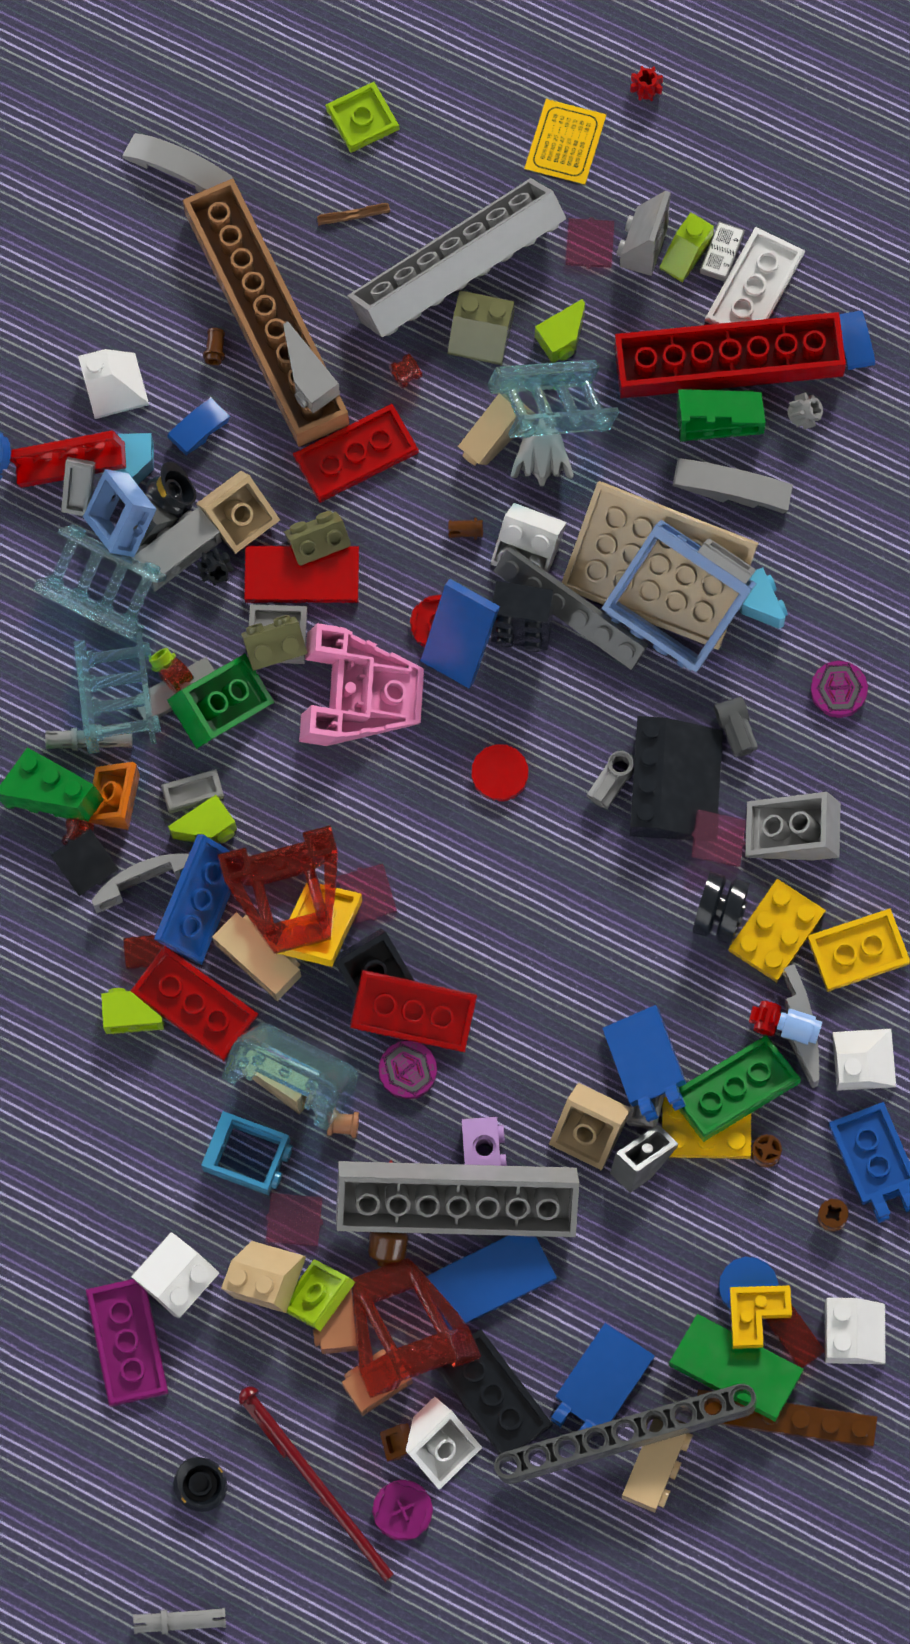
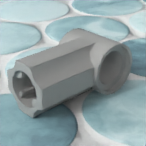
M616 751L609 757L607 765L586 795L593 803L608 810L626 781L633 775L632 756L625 751ZM618 761H623L629 767L624 772H617L613 769V765Z

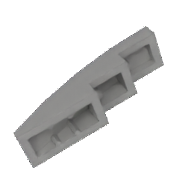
M679 458L672 486L723 503L730 500L752 508L759 505L785 513L789 508L793 484L736 468Z
M795 964L784 968L782 977L792 997L787 998L784 1007L787 1013L790 1008L813 1015L806 990ZM788 1039L812 1089L817 1087L819 1083L818 1042L816 1041V1044L808 1042V1045Z

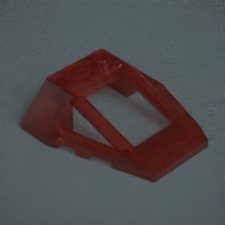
M331 825L303 832L304 842L248 856L246 847L218 854L225 884L274 954L331 940L338 865V850ZM323 864L325 901L316 873V869ZM305 874L315 913L274 923L264 884ZM243 885L253 887L260 916Z
M409 1258L353 1277L352 1280L355 1282L353 1285V1300L357 1329L358 1369L370 1398L395 1390L399 1387L401 1381L449 1363L454 1368L481 1357L469 1327L458 1312ZM414 1289L437 1334L397 1348L374 1303ZM440 1312L442 1313V1315L444 1316V1318L447 1320V1322L450 1324V1326L452 1327L453 1330H449V1329H448V1327H447V1325L445 1324V1322H444V1320H443V1318H442ZM366 1315L386 1351V1354L376 1360L373 1359Z

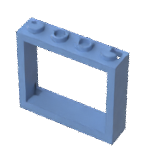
M660 520L601 609L612 618L611 621L618 624L622 622L629 627V632L641 640L645 638L653 643V648L657 652L665 656L671 655L677 659V664L681 668L685 667L697 673L757 583L751 579L746 584L698 553L700 545L663 520ZM658 539L739 593L699 655L618 602Z

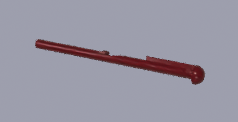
M251 1386L242 1389L239 1394L240 1405L245 1407L283 1458L289 1457L321 1498L319 1501L322 1505L330 1510L385 1582L394 1576V1573L256 1397L259 1390Z

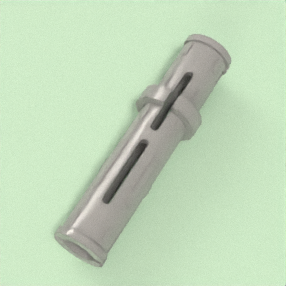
M71 728V730L65 731L48 730L45 732L46 749L72 748V751H78V748L133 747L132 729L78 730V728Z
M225 1608L167 1613V1610H161V1613L133 1614L134 1623H146L134 1625V1634L162 1631V1634H168V1631L226 1628V1618L213 1619L225 1617Z

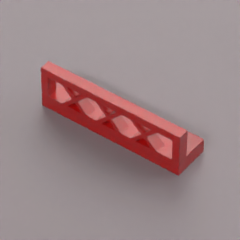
M113 430L11 450L10 461L16 466L17 485L20 488L64 480L65 464L68 457L96 462L95 474L103 473L105 469L114 471L126 468L125 442Z

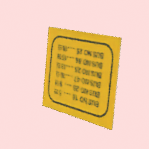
M546 99L524 169L585 185L607 114Z

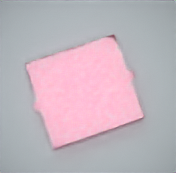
M593 217L589 219L569 218L566 265L586 266L587 269L591 267L612 268L614 221L594 220Z
M698 810L695 831L692 832L694 840L691 857L740 867L742 848L746 845L744 841L746 820Z
M383 864L365 869L359 867L357 871L337 876L340 889L362 894L363 901L352 924L370 919L376 921L377 917L397 912Z
M271 1193L269 1214L266 1215V1220L268 1221L266 1242L318 1247L320 1225H323V1220L321 1219L323 1197Z

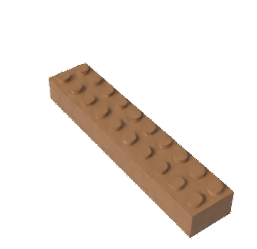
M232 178L183 199L185 215L297 446L301 447L348 426V411L340 395L315 413H312L307 406L305 408L301 407L294 396L296 390L283 324L288 321L324 366L325 364L234 179Z

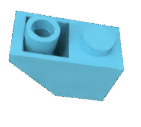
M118 434L125 442L126 468L114 471L129 473L138 485L154 470V442L152 434Z
M764 568L757 569L750 578L757 584L739 609L740 613L775 628L784 627L785 616L788 615L785 604L782 600H777L774 593L776 585L772 576H767Z

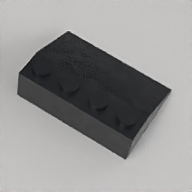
M637 717L630 836L716 842L723 730L670 718Z

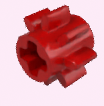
M640 66L638 74H631V81L633 83L630 85V92H637L639 101L649 99L652 102L656 93L662 94L663 87L660 84L663 83V75L657 76L654 66L651 69Z
M761 1001L759 1007L753 1006L749 1018V1023L754 1024L753 1031L762 1035L774 1036L775 1031L778 1030L777 1025L782 1007L769 1001Z

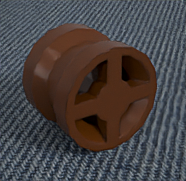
M766 1134L758 1137L753 1143L751 1152L755 1164L762 1168H770L776 1165L780 1160L782 1152L781 1143L773 1135Z
M828 1199L821 1204L817 1218L818 1223L828 1232L841 1230L848 1219V1208L839 1199Z

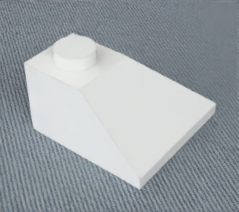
M104 349L78 356L95 419L149 405L135 353Z
M891 1029L832 1032L837 1091L896 1087Z
M434 1397L413 1417L406 1452L440 1490L482 1449V1446L453 1411Z

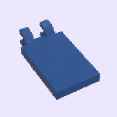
M656 1005L602 1028L629 1103L632 1107L639 1105L641 1114L645 1116L647 1122L659 1118L652 1099L666 1093L670 1105L672 1104L675 1111L686 1106L679 1087L687 1083L661 1013Z
M884 1102L829 1122L828 1126L862 1205L871 1202L877 1222L881 1223L889 1220L890 1211L885 1201L899 1196L905 1212H910V1161Z
M604 1323L556 1394L555 1399L560 1401L561 1404L552 1415L551 1422L561 1428L570 1413L584 1421L579 1430L613 1421L654 1360L655 1355L607 1323Z

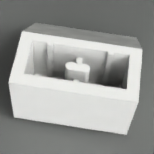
M513 503L505 514L490 564L497 566L506 549L511 546L548 573L560 546L567 522Z

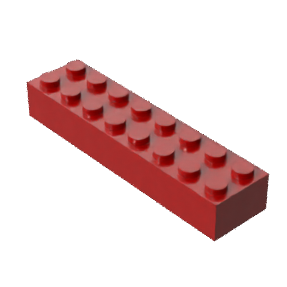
M839 312L615 334L614 348L620 399L678 393V389L712 390L843 377L846 367Z

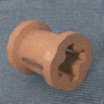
M330 1109L327 1136L338 1133L348 1134L352 1138L357 1139L359 1112L341 1114L335 1113L334 1109Z

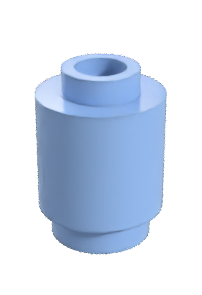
M789 1008L787 1014L781 1013L777 1029L782 1031L781 1037L808 1045V1042L816 1044L822 1021L816 1020V1016Z

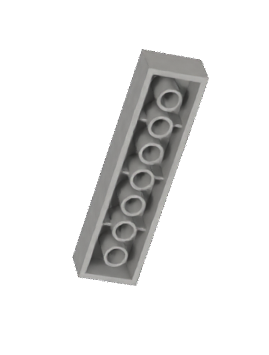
M530 178L356 289L347 297L363 325L381 337L389 336L395 333L398 327L405 322L417 319L421 312L430 306H436L443 302L444 297L465 288L468 282L475 277L487 274L491 267L497 263L510 259L517 250L532 245L537 240L536 238L542 234L557 229L559 224L567 218L554 191Z
M338 1161L337 1231L576 1237L579 1197L577 1168Z

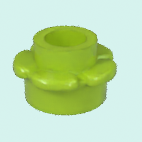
M163 648L152 655L149 659L152 671H159L163 674L171 670L175 665L173 662L176 657L175 653H171L168 648Z

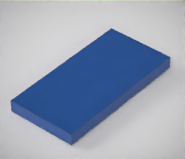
M449 579L444 586L421 662L470 689L478 673L500 606Z
M197 834L154 940L191 962L202 965L213 939L212 936L216 932L245 859L204 834Z
M506 1236L423 1277L449 1331L452 1332L556 1280L557 1277L536 1236Z

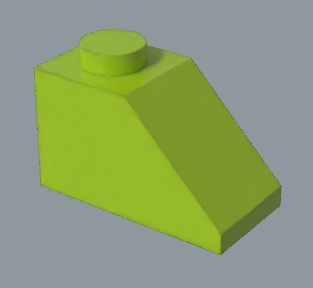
M690 212L676 232L659 269L683 283L710 245L714 226Z
M583 299L535 326V338L552 363L558 360H567L577 349L585 316V302Z
M214 795L169 825L168 829L173 839L194 842L197 834H204L213 841L222 844L234 836L237 827L235 820L217 795Z
M112 988L108 990V993H101L103 1028L106 1034L164 1030L162 1017L131 991H126L124 988Z

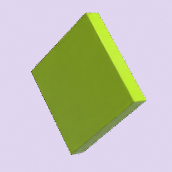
M375 82L367 84L325 105L329 116L350 153L400 130L398 122Z
M314 1259L297 1282L286 1313L321 1332L355 1282L350 1277Z

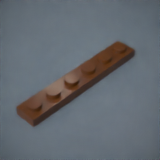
M698 1389V1391H697V1396L703 1395V1394H706V1393H709V1392H712V1391H705V1390H699V1389ZM734 1401L736 1405L740 1407H745L744 1405ZM711 1402L706 1406L705 1411L709 1415H716L721 1411L722 1406L717 1402ZM786 1403L776 1422L754 1411L748 1416L718 1425L873 1448L877 1416Z

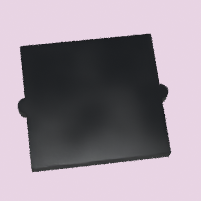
M91 828L75 839H69L67 841L68 844L51 855L79 896L96 884L101 885L103 879L118 870V867Z

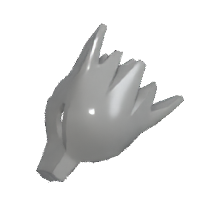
M539 411L536 423L524 433L512 468L511 478H517L520 470H522L525 476H530L532 473L537 478L539 485L544 486L547 478L552 473L555 477H559L560 471L564 470L567 478L572 479L574 477L561 434L556 427L549 423L547 411Z

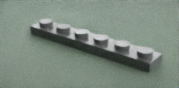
M511 546L506 549L493 571L509 583L553 590V615L631 670L637 665L648 647L646 642L632 635L622 625L611 621V617Z

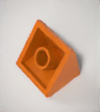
M127 762L96 767L92 784L104 800L87 823L129 830L140 778L136 763Z

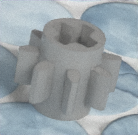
M807 393L795 395V401L789 402L788 417L793 424H796V427L803 426L804 429L816 426L815 421L821 420L823 407L819 399L815 398L814 395L808 396Z

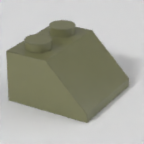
M460 290L453 315L448 354L502 365L514 319V301Z

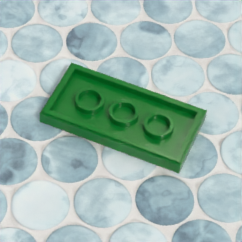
M765 1035L687 1084L679 1087L686 1105L679 1109V1111L702 1141L705 1142L800 1084L801 1078L768 1036Z
M699 1314L695 1316L669 1361L671 1368L715 1391L737 1384L749 1385L753 1388L757 1399V1406L754 1411L774 1422L779 1417L804 1371L803 1368L764 1348L733 1349L732 1331ZM743 1393L737 1395L734 1401L747 1406L751 1401V1397Z

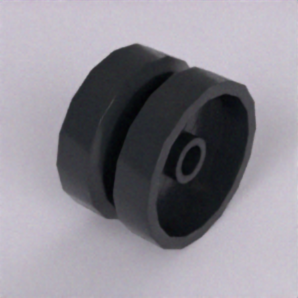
M710 871L692 933L707 937L712 931L714 922L719 921L716 932L717 940L732 944L737 928L741 926L747 905L745 900L750 883L735 879L731 882L728 894L725 895L723 894L726 884L725 875Z

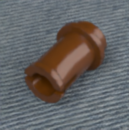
M210 328L207 330V346L203 352V358L208 365L217 366L225 359V354L223 353L225 332L220 328Z
M474 517V520H449V538L474 537V540H478V537H483V520H477V517Z

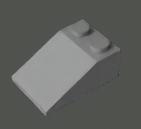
M664 191L637 206L634 216L629 215L625 231L628 232L626 241L621 239L617 250V256H620V267L652 276L668 229L671 192Z
M828 792L747 801L745 856L747 858L810 861L839 858L841 803Z

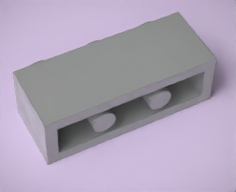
M198 507L194 511L190 510L180 517L179 522L173 527H166L160 531L156 537L157 539L149 545L143 544L140 546L135 556L132 557L135 569L155 592L201 558L203 552L207 553L221 543L220 531Z

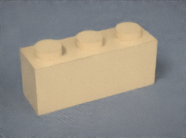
M236 912L212 936L214 945L278 1001L301 978V972L298 968L300 963L293 957L277 954L276 946L278 943L268 934L262 936L256 930L258 928L257 924L249 916L241 917Z
M653 1419L649 1431H660L663 1427V1422L659 1419ZM676 1419V1421H678L679 1423L686 1424L685 1422ZM687 1433L642 1446L622 1494V1499L654 1513L658 1506L664 1508L670 1490L665 1489L669 1478L676 1479L682 1464L677 1461L681 1450L687 1451L693 1435Z

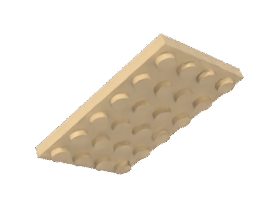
M599 481L596 484L562 583L578 595L604 605L645 540L660 520H663L700 546L710 538L750 566L759 543ZM658 539L618 602L653 625L705 645L739 593ZM727 629L715 645L714 649L719 650V648L721 647Z

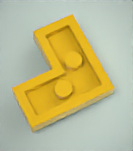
M790 1285L730 1287L733 1349L763 1348L762 1319L792 1317Z

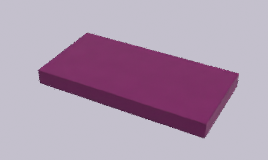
M134 1279L86 1289L109 1406L113 1407L169 1394L148 1292Z

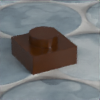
M408 1423L399 1424L380 1432L387 1462L396 1461L409 1455L406 1452L410 1433Z

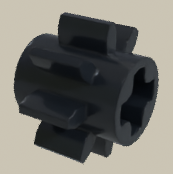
M216 548L207 553L203 552L201 562L196 563L198 570L201 572L199 575L202 581L205 582L209 579L214 586L222 581H228V573L234 571L232 564L229 562L230 557L228 553L225 552L221 555Z

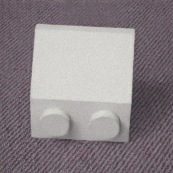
M170 1232L131 1277L174 1317L180 1318L218 1276L219 1272L198 1252Z
M827 1298L825 1301V1363L885 1364V1304L859 1298Z

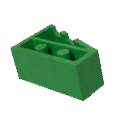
M678 389L676 411L680 442L764 434L765 416L762 392H754L752 390Z
M28 747L0 784V802L5 808L14 809L16 807L27 809L33 813H50L55 817L83 822L90 820L104 800L92 783Z

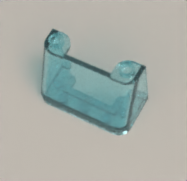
M259 1023L238 1037L231 1047L222 1075V1079L235 1085L239 1078L246 1076V1079L251 1081L258 1072L306 1096L304 1108L308 1110L312 1108L316 1115L313 1125L327 1131L353 1094L358 1082V1073L349 1063L267 1023Z

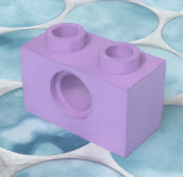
M497 1117L462 1119L465 1165L507 1166L506 1154H500L499 1143H505L504 1125L498 1126ZM481 1144H488L493 1148V1151L488 1156H481L477 1153L476 1149Z

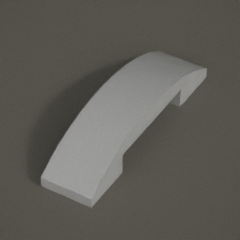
M135 133L122 155L123 159L147 169L148 166H151L192 184L198 192L233 178L226 171L201 156L170 142L148 135Z
M168 854L150 858L120 872L108 881L92 899L96 913L123 903L120 891L167 871L173 870L176 879H179L189 854Z

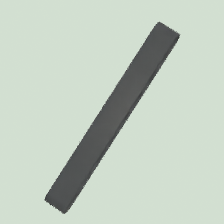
M733 1385L503 1452L496 1458L494 1469L500 1480L504 1483L515 1484L748 1416L756 1409V1394L749 1385ZM748 1394L751 1397V1401L747 1406L740 1407L735 1404L734 1400L737 1395ZM711 1402H717L722 1406L721 1411L716 1415H709L705 1411L706 1406ZM684 1410L690 1411L693 1414L691 1421L686 1424L676 1421L677 1414ZM653 1419H659L663 1422V1427L658 1432H651L647 1429L648 1423ZM629 1427L634 1430V1435L630 1440L623 1441L618 1438V1433L622 1428ZM594 1436H601L605 1439L604 1445L599 1449L589 1447V1441ZM566 1444H571L576 1449L573 1456L569 1458L560 1456V1449ZM536 1453L546 1455V1461L541 1466H533L530 1462L531 1457ZM508 1461H513L517 1464L516 1471L511 1475L501 1472L503 1464Z

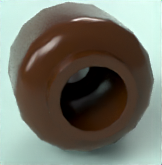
M370 1232L369 1256L377 1261L378 1266L394 1267L395 1263L401 1262L406 1257L408 1234Z

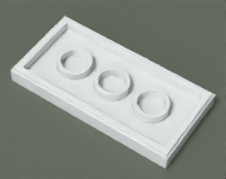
M755 227L710 308L705 322L721 324L769 319L803 258L805 250Z

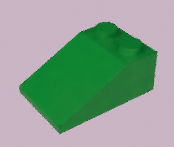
M246 654L239 656L167 699L196 749L274 703L256 670H252Z

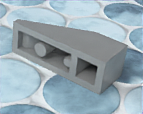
M287 321L283 326L296 390L294 396L301 407L305 408L307 406L312 413H315L340 395L339 383Z

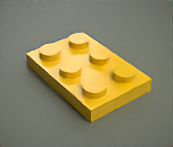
M777 878L730 945L728 951L777 983L783 974V969L790 965L806 942L808 935L812 933L824 916L826 910Z
M307 881L276 946L277 954L332 967L362 904V894Z
M891 908L808 935L807 937L827 992L910 965V958Z
M664 1097L662 1104V1128L678 1143V1147L670 1157L751 1159V1114L703 1142L679 1109L675 1111L672 1104L670 1105L667 1097Z

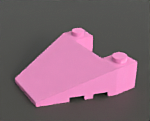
M317 623L307 632L306 649L308 654L305 655V660L332 665L329 708L311 705L301 714L299 742L329 746L420 724L424 668L393 652L388 653L376 647L377 644L369 640L364 641L346 628Z

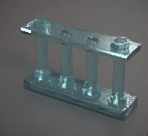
M596 359L496 367L487 384L491 394L504 393L507 395L515 413L516 419L508 433L510 438H529L531 436L588 431L602 432L611 429L619 414L618 407L602 408L592 386V382L600 369ZM568 388H581L591 410L578 411ZM543 390H556L566 412L553 413ZM518 392H531L541 414L527 415Z
M71 524L70 527L59 528L57 533L68 539L52 576L37 579L33 590L132 640L141 637L145 626L138 623L139 619L137 616L152 581L156 583L165 581L168 575L160 572L161 568L151 562L143 564L129 556L110 553L103 543L85 535L86 530L79 526ZM77 544H80L92 550V553L77 588L71 590L63 586L64 581L62 579ZM104 556L116 562L117 565L102 600L95 602L88 598L89 594L87 591ZM127 569H130L142 575V578L127 612L121 615L113 611L112 603Z
M141 631L136 632L137 646L93 653V650L87 651L85 640L73 642L84 739L88 754L99 753V741H104L105 737L148 731L151 745L157 744L156 733L161 732L159 716H153L146 660L151 659L152 656L150 643L144 642ZM139 657L140 671L96 677L95 674L91 675L90 668L95 667V664ZM142 682L143 695L99 701L93 698V692H97L98 688ZM145 706L146 720L107 726L96 724V716H101V713Z

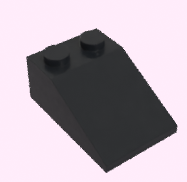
M382 928L339 953L334 962L355 998L362 970L415 981L388 934Z

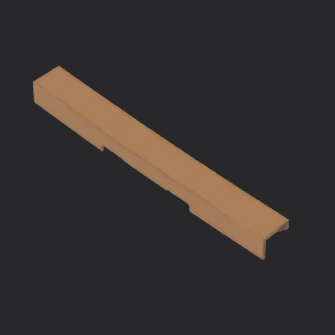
M388 203L366 206V208L321 214L317 216L318 225L389 213L390 208Z

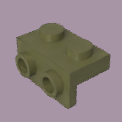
M331 511L320 513L316 516L315 520L307 523L304 521L294 523L290 526L289 530L284 531L286 540L293 549L299 565L351 546L344 522L336 511L333 513Z
M283 615L273 619L274 623L266 626H263L262 623L254 624L247 627L246 632L241 633L253 671L308 654L296 617L290 618V615Z

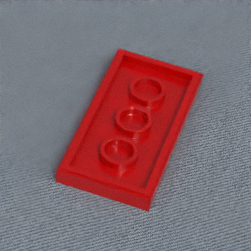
M390 404L293 453V457L318 502L321 503L418 454L419 449L394 405Z
M246 546L245 603H359V546H349L303 565L297 563L291 546Z
M166 946L162 948L131 989L132 993L156 1013L223 1062L259 1016L256 1011Z
M362 970L350 1028L465 1052L477 994Z

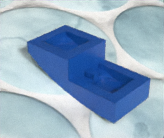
M863 311L839 314L847 369L851 370L875 365L874 352Z
M210 398L180 421L168 433L167 438L185 455H188L206 443L210 434L227 424L230 416Z

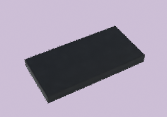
M481 1328L433 1363V1367L499 1455L503 1452L528 1445L553 1426Z

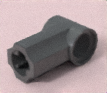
M740 696L714 705L718 724L726 733L734 757L746 756L757 750L758 746L748 722L749 713L743 697Z

